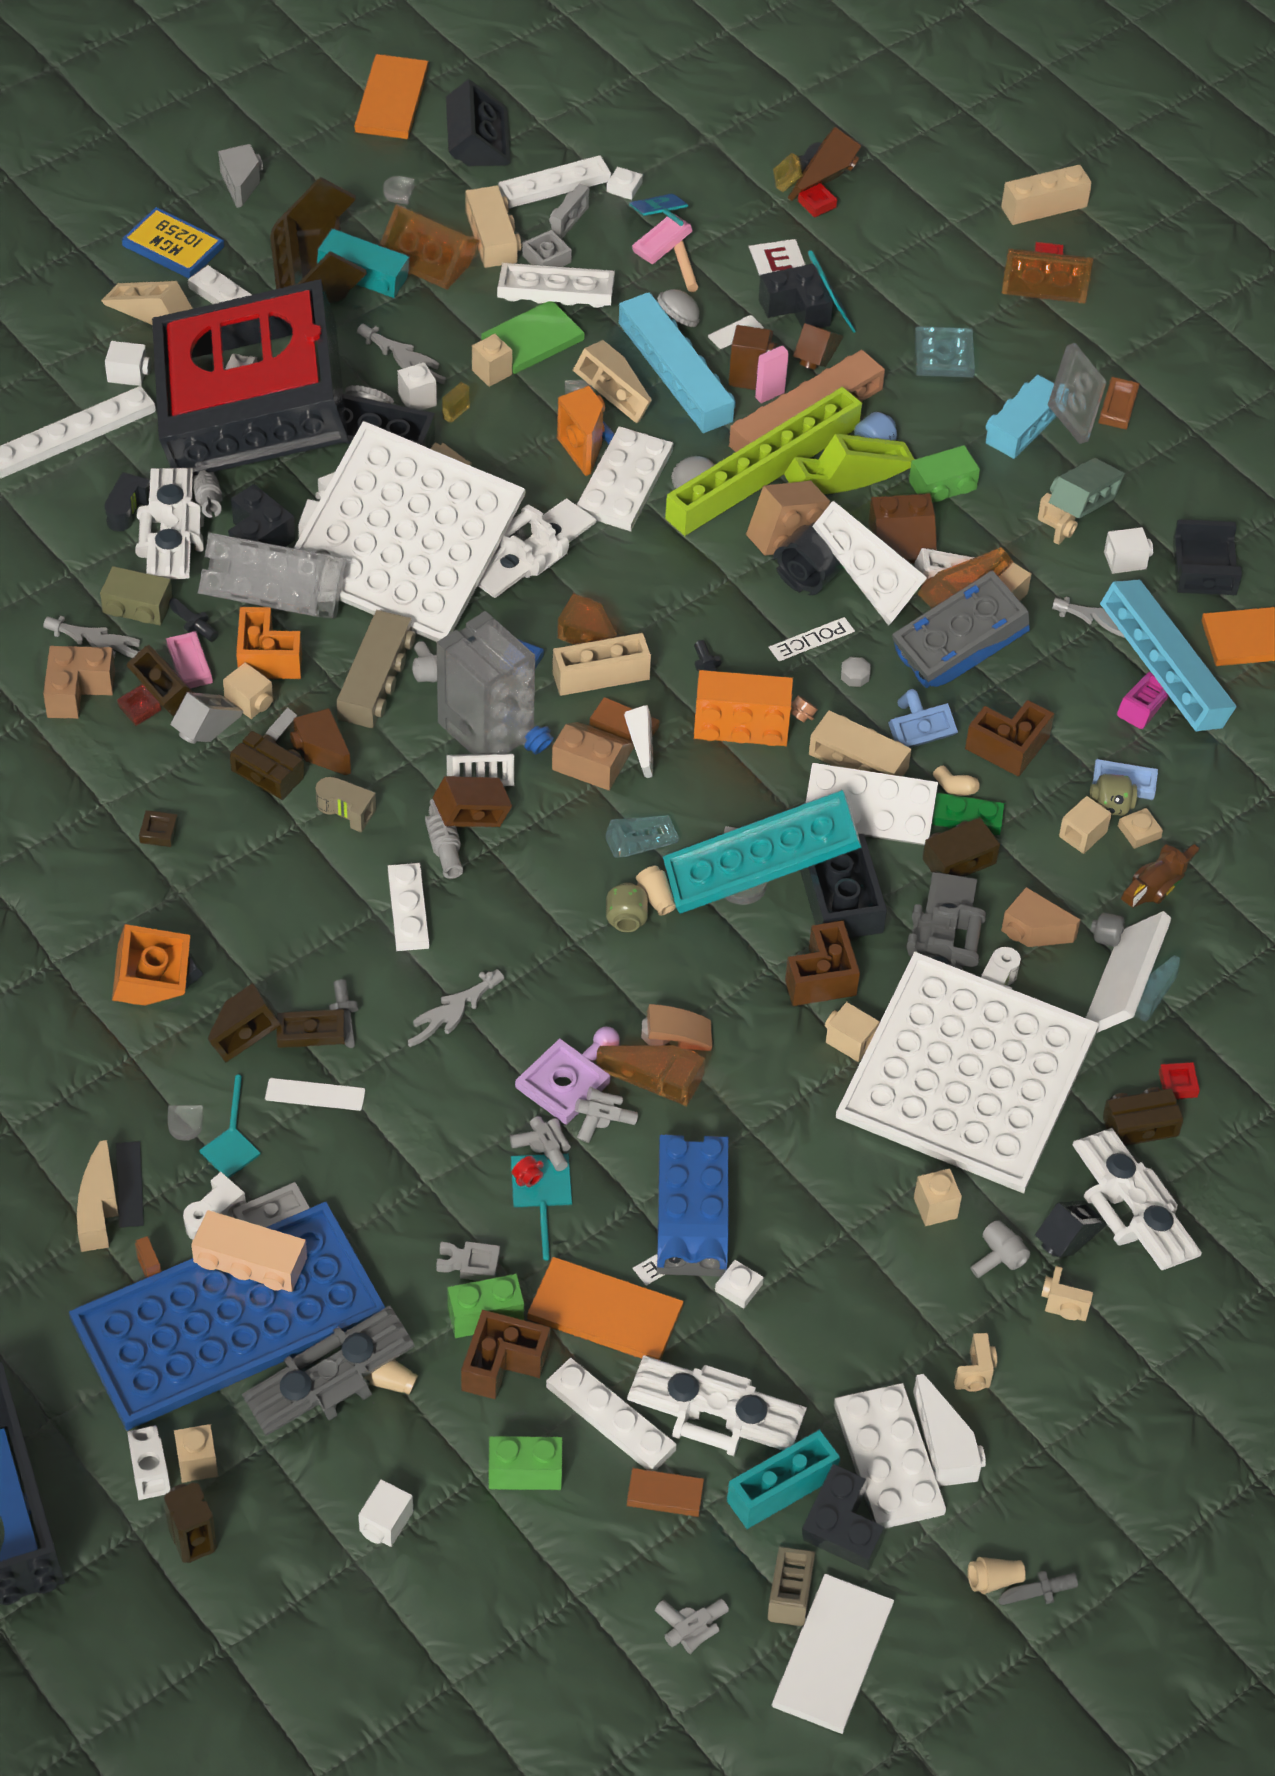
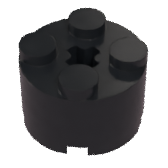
M815 522L797 528L775 550L773 555L774 560L777 558L779 566L776 570L781 579L790 588L799 593L802 590L809 591L808 595L818 594L843 567L827 543L813 528Z

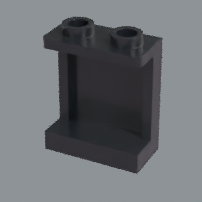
M1177 520L1173 536L1177 593L1237 595L1242 572L1241 566L1236 564L1234 542L1237 529L1236 522Z

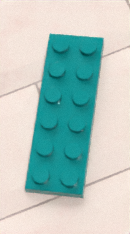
M841 790L665 855L663 860L674 902L678 912L681 914L856 850L862 846L844 791Z

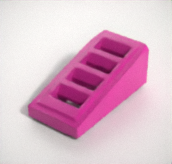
M1148 672L1123 697L1117 716L1139 729H1143L1169 695L1154 675Z

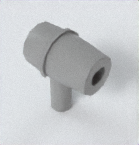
M417 642L414 649L419 658L414 659L412 665L413 675L417 682L435 683L437 681V655L430 653L425 642Z
M994 1221L983 1232V1238L992 1252L971 1266L970 1269L978 1279L1001 1262L1011 1270L1018 1269L1027 1262L1030 1257V1251L1019 1235H1016L1001 1221Z

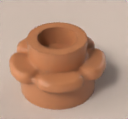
M797 695L793 702L791 701L793 708L790 713L804 723L807 718L814 720L813 716L818 710L814 705Z

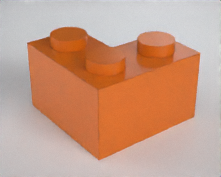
M240 607L236 654L238 667L246 662L266 678L301 679L302 647L300 631H273L271 607Z

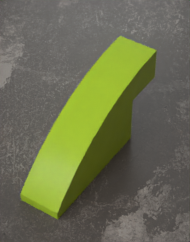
M835 434L819 459L794 457L784 475L789 483L812 481L823 494H833L862 488L886 480L911 468V461L915 459L905 442Z

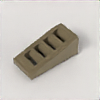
M779 1547L769 1600V1621L797 1626L805 1624L815 1552ZM784 1564L804 1566L805 1570L784 1567ZM782 1577H783V1578H789V1579L803 1580V1582H801V1581H795V1580L782 1579ZM780 1591H782V1592H787V1593L801 1594V1595L799 1596V1595H793V1594L780 1593Z

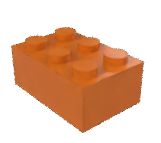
M699 670L694 739L787 746L793 678Z

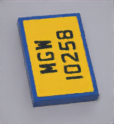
M157 207L122 238L123 247L188 279L198 273L224 248L223 239Z

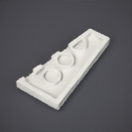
M834 501L830 503L813 525V528L827 543L833 554L884 621L890 625L927 577Z

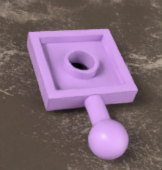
M611 1027L598 1029L594 1034L593 1044L583 1054H580L561 1039L557 1040L515 1080V1088L567 1125L578 1114V1112H575L577 1099L587 1100L589 1087L602 1091L610 1083V1075L593 1062L602 1053H610L617 1049L620 1043L618 1032ZM559 1077H567L572 1082L567 1086H559L554 1080Z

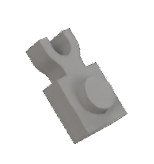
M466 1241L465 1248L459 1249L451 1243L441 1242L440 1255H448L451 1258L448 1260L437 1259V1272L447 1273L453 1270H460V1278L476 1281L496 1278L500 1246Z

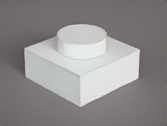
M617 167L607 183L606 192L632 200L642 184L643 175Z
M734 1260L716 1283L715 1292L744 1309L763 1285L764 1277Z

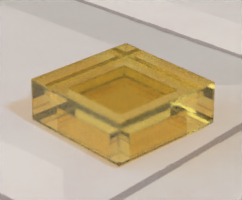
M793 153L773 169L776 188L782 192L802 177L799 157Z
M461 382L442 398L443 419L451 423L469 408L468 385Z

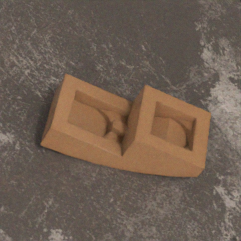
M649 1004L647 1010L648 1039L678 1041V1049L712 1050L710 1019L684 1009Z

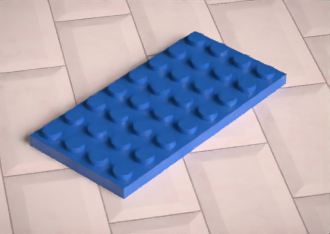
M327 1202L265 1227L306 1240L307 1260L292 1292L283 1289L272 1290L263 1283L250 1279L240 1280L230 1273L221 1270H207L198 1265V1263H195L193 1259H190L69 1311L70 1319L126 1431L284 1362L283 1359L288 1356L293 1358L334 1333L333 1329L339 1326L345 1333L385 1309L383 1302Z

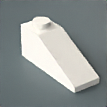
M924 1374L917 1375L913 1393L929 1461L938 1487L978 1482L981 1467H985V1453L982 1445L977 1446L974 1432Z

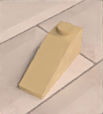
M177 281L118 283L102 299L104 305L151 325L152 318L192 309Z
M604 340L584 348L573 371L636 424L639 423L652 400L625 357Z

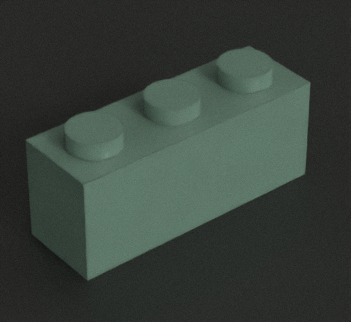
M1093 458L1054 479L1050 487L1052 495L1049 503L1080 519L1115 499L1125 473L1097 458Z

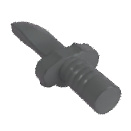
M336 980L334 982L336 1003L329 1005V1010L344 1009L345 1045L353 1048L355 1043L350 1013L358 1011L357 1001H349L347 981Z
M1046 1571L1038 1572L1039 1582L1008 1589L1000 1596L999 1604L1006 1605L1041 1595L1044 1597L1045 1604L1053 1603L1052 1593L1078 1587L1075 1573H1070L1048 1579Z

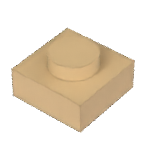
M1147 808L1119 819L1118 827L1134 849L1162 837V828Z

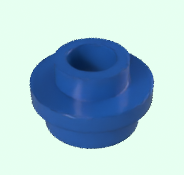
M536 726L530 730L525 736L527 740L524 745L525 749L532 751L535 755L545 750L554 739L550 734L551 730L549 727L544 726L540 728Z

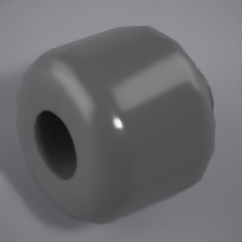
M1107 912L1101 913L1098 920L1093 919L1091 925V932H1094V940L1099 944L1116 947L1121 940V934L1125 928V919L1120 915Z

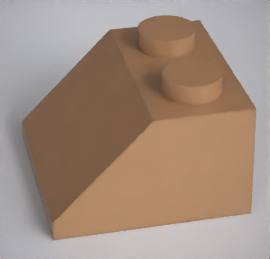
M580 722L565 724L553 745L552 770L610 790L631 754L634 744L632 741Z

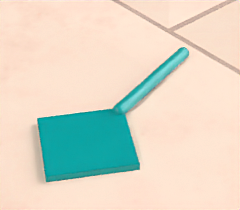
M240 1074L235 1076L229 1129L199 1150L228 1179L261 1155L236 1129L242 1081Z

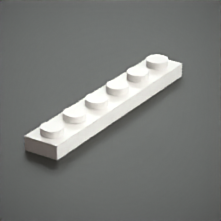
M139 386L0 446V479L156 412L155 403L143 388Z

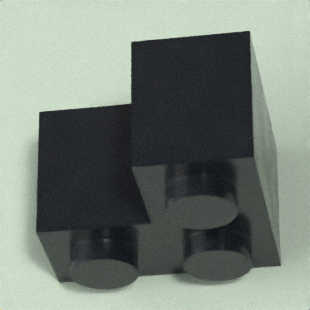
M814 264L760 275L758 300L767 318L795 313L802 329L804 323L819 328L831 326L833 300Z
M255 484L231 498L233 523L235 526L228 530L230 537L286 547L295 541L294 516ZM251 544V547L265 549V546Z
M833 1464L802 1527L803 1541L869 1571L883 1543L884 1526L856 1514L866 1493V1479Z

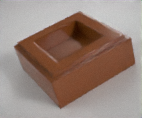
M148 1236L136 1240L137 1259L145 1278L160 1273V1263Z

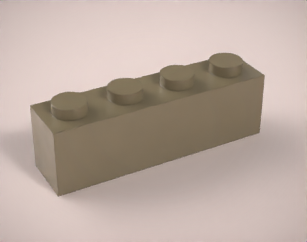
M380 610L375 611L337 698L338 720L374 728L378 717H383L387 704L386 697L388 694H393L396 686L395 676L398 671H403L406 661L405 653L407 649L411 650L414 645L416 633L412 631L411 618Z

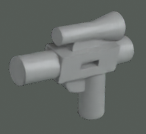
M589 1087L587 1100L577 1099L575 1104V1112L586 1114L577 1139L589 1143L595 1128L607 1127L610 1120L635 1125L638 1119V1112L614 1107V1104H622L623 1097L604 1093Z
M535 1117L530 1121L533 1131L510 1135L512 1148L530 1145L534 1152H544L556 1171H562L568 1166L560 1151V1146L563 1151H568L571 1147L561 1130L559 1119L555 1118L548 1123H544L541 1117Z
M719 1599L707 1608H701L697 1612L692 1608H684L678 1612L665 1600H662L655 1608V1612L674 1627V1629L664 1635L667 1643L674 1647L681 1642L689 1654L702 1642L720 1631L715 1623L712 1625V1622L729 1611L728 1606L722 1599Z

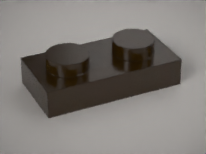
M344 1009L277 1013V1019L281 1024L277 1028L278 1048L345 1044Z

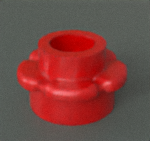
M527 1156L520 1160L512 1169V1175L516 1178L515 1182L517 1185L531 1187L538 1183L543 1176L541 1169L544 1164L542 1161L537 1162L533 1156Z

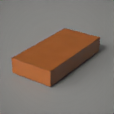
M1111 377L1099 423L1127 430L1140 383Z
M604 697L590 717V725L632 741L624 716L625 712L632 710V708ZM651 717L653 737L659 728V720Z
M632 1468L627 1506L699 1517L704 1479Z

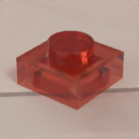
M143 684L117 699L119 708L135 726L162 710L160 703Z

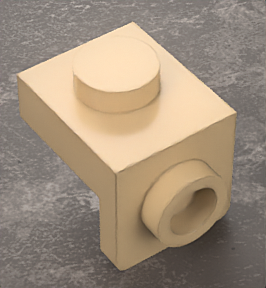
M1046 493L1040 501L1038 520L1056 529L1053 542L1059 545L1066 537L1070 538L1074 534L1078 523L1075 521V516L1050 504L1051 494Z
M1055 1266L1053 1278L1046 1276L1041 1297L1048 1298L1045 1311L1061 1315L1068 1320L1078 1319L1086 1321L1093 1292L1059 1284L1062 1267Z
M988 1333L973 1334L970 1347L972 1366L957 1367L954 1380L955 1389L957 1390L965 1389L975 1392L984 1388H990L993 1368L997 1367L996 1348L989 1345Z

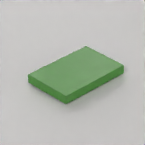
M553 301L543 303L481 333L482 340L496 334L512 349L513 374L584 340V332Z

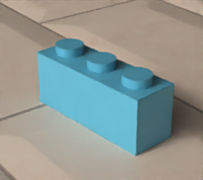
M1036 375L1029 383H1024L1019 393L1013 399H1008L1003 409L997 415L993 414L986 424V430H988L986 444L1015 459L1063 411L1066 390L1040 375Z

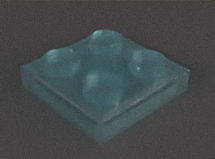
M915 328L917 376L974 377L975 364L972 329Z

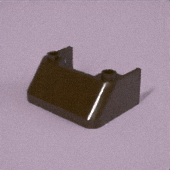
M319 177L277 220L270 235L276 289L321 279L329 303H337L343 300L348 292L367 274L364 268L331 251L317 264L318 249L330 231L335 229L341 232L339 217L356 200L354 194Z

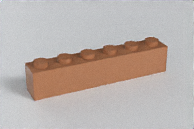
M863 350L852 356H847L835 366L825 369L821 374L809 381H804L797 388L780 395L776 400L758 408L749 416L737 420L730 428L729 447L737 452L841 387H844L862 402L882 390L885 369Z

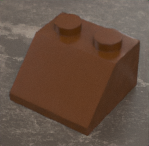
M930 493L871 497L868 522L870 531L909 563H915L922 548L937 551L935 513Z

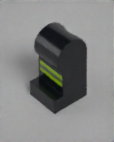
M122 472L104 505L107 515L106 523L111 530L125 531L129 529L133 522L132 516L139 504L148 506L150 497L149 479Z

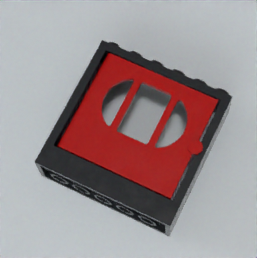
M321 279L152 318L159 441L171 468H193V476H195L202 470L210 473L348 441L336 320ZM292 335L291 341L284 351L278 356L273 357L271 340ZM316 340H317V344H318V354H319V364H320L321 382H319L317 353H316V343H315ZM262 342L263 360L261 362L224 370L223 351ZM213 354L214 371L209 372L197 367L193 363L192 358Z

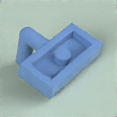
M914 689L908 690L898 699V706L902 709L910 707L912 714L891 719L888 722L894 741H899L909 748L958 733L948 703L923 710L919 695Z

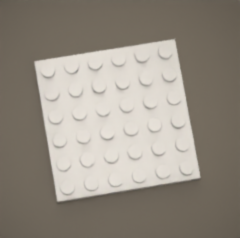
M363 421L294 549L347 559L340 601L373 615L376 610L409 617L411 618L412 631L437 642L454 631L526 494L525 488ZM335 579V584H334V590H333V595H332V597L334 596L335 585H336V580H337V579Z
M914 952L838 1107L836 1118L1024 1194L1096 1036L1099 1023Z

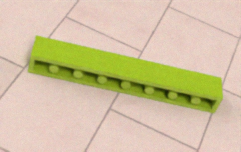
M844 387L837 389L667 494L665 519L686 536L760 490L763 486L784 475L794 457L811 458L824 450L835 434L848 435L853 432L855 426L860 422L862 402Z

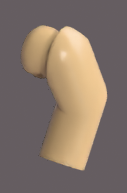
M944 765L939 766L933 772V777L949 795L969 796L979 790L980 784L975 777L969 775L953 776Z

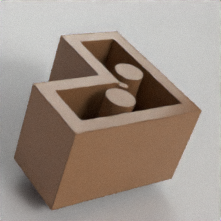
M812 481L765 485L762 488L746 535L765 556L774 555L775 550L797 528L816 522L829 506L830 501Z
M50 646L43 693L47 718L78 719L81 695H113L115 665L112 647Z

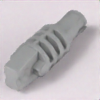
M199 471L198 475L193 476L195 500L197 504L201 505L203 514L206 517L213 518L211 512L214 511L215 517L221 512L222 492L219 481L213 472Z
M431 799L429 806L430 816H425V822L432 849L440 857L443 876L449 879L457 878L463 873V866L458 854L461 844L456 826L444 825L434 800Z

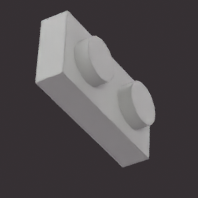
M579 183L572 192L566 195L564 202L559 208H555L552 211L549 219L551 230L561 240L589 208V187Z
M294 1182L233 1208L232 1212L233 1217L236 1219L267 1227L305 1211L310 1207Z

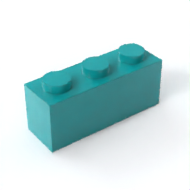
M335 229L330 231L318 249L317 264L331 251L366 270L367 274L356 285L395 298L408 278L409 256Z
M818 1430L730 1480L727 1502L746 1529H749L823 1486L832 1465L839 1466L840 1456L823 1433Z

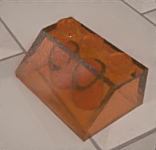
M396 204L379 246L409 256V273L448 290L469 267L480 240L410 208Z
M1008 248L1001 294L1085 303L1093 258Z

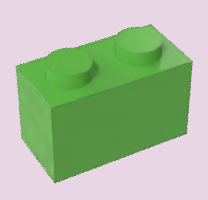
M965 445L912 460L909 482L917 494L930 493L932 503L939 502L946 498L976 490L980 468Z
M517 1274L447 1287L448 1311L455 1338L474 1334L482 1310L524 1320V1302Z
M489 1436V1489L561 1490L562 1437Z

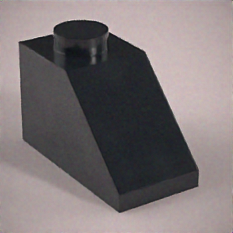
M1084 1200L1059 1202L1038 1229L1035 1236L1043 1242L1041 1244L1042 1248L1052 1256H1071L1105 1228L1107 1223L1100 1213Z

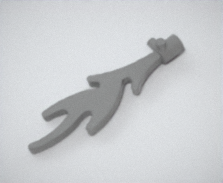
M364 323L359 326L357 333L366 338L365 343L369 345L372 340L380 347L384 355H387L388 349L392 350L396 362L402 369L423 362L427 366L438 369L439 363L437 361L413 352V345L399 343L377 334L376 332L379 331L377 326L370 328ZM430 370L436 382L445 383V377Z
M1055 597L1052 609L1060 611V617H1064L1066 612L1082 618L1088 624H1092L1094 618L1106 630L1124 637L1103 608L1069 604V597H1065L1064 600Z
M47 616L44 621L43 627L54 631V636L58 637L60 632H63L72 637L79 645L82 644V637H85L92 647H112V649L131 658L139 652L126 645L139 647L140 640L128 636L107 634L108 628L106 627L87 628L63 623L65 620L63 616H60L58 619Z
M498 969L486 974L481 972L479 977L483 982L458 994L441 997V1003L449 1005L436 1007L417 1017L413 1021L414 1027L430 1022V1024L419 1035L409 1039L408 1046L412 1047L423 1042L435 1033L444 1022L447 1023L445 1034L452 1032L464 1015L466 1002L470 1001L472 1008L476 1009L481 996L488 989L494 988L504 980L503 974Z

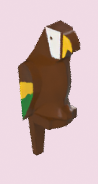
M1166 844L1162 847L1157 861L1141 867L1134 874L1132 883L1124 891L1121 900L1132 908L1145 902L1160 904L1185 876L1184 872L1187 869L1188 863L1200 848L1194 844L1182 853L1175 847Z

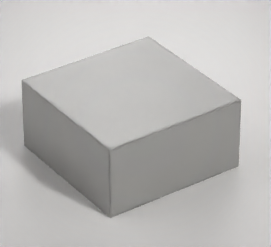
M550 230L523 242V257L531 265L563 267L571 263V249Z

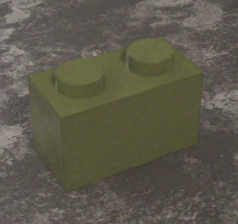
M112 566L100 592L103 613L160 626L169 609V601L173 598L171 579Z

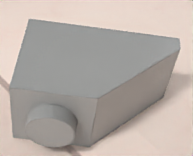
M250 144L218 151L220 173L237 208L244 205L259 185V171L263 170L261 157L259 154L254 153Z
M187 692L170 725L180 731L179 736L187 742L193 744L197 741L211 742L240 718L243 710L222 695Z

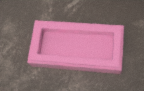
M667 216L632 245L633 251L653 265L693 232L691 225L681 219L684 224L679 226Z
M783 345L759 356L755 398L760 403L785 393L788 350Z
M196 631L166 638L167 648L176 673L189 688L213 683L212 675Z

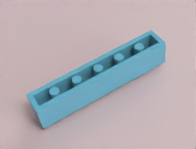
M648 292L621 302L619 304V325L701 432L705 433L733 422L734 409L736 408L734 396L725 390L719 377L713 374L707 367L703 356L697 354L689 338L683 336L675 320L668 317L651 293Z
M1141 580L1113 582L1100 605L1195 731L1223 728L1237 707Z

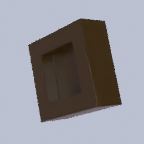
M146 810L139 833L140 843L172 847L178 824L177 814Z

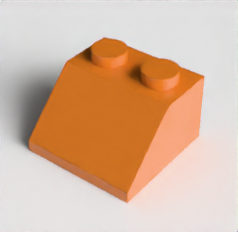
M590 386L558 397L557 439L585 476L590 475L602 447V432L605 430L603 424L604 401L600 395L594 393Z
M125 924L117 948L112 1000L146 1006L184 995L190 935Z

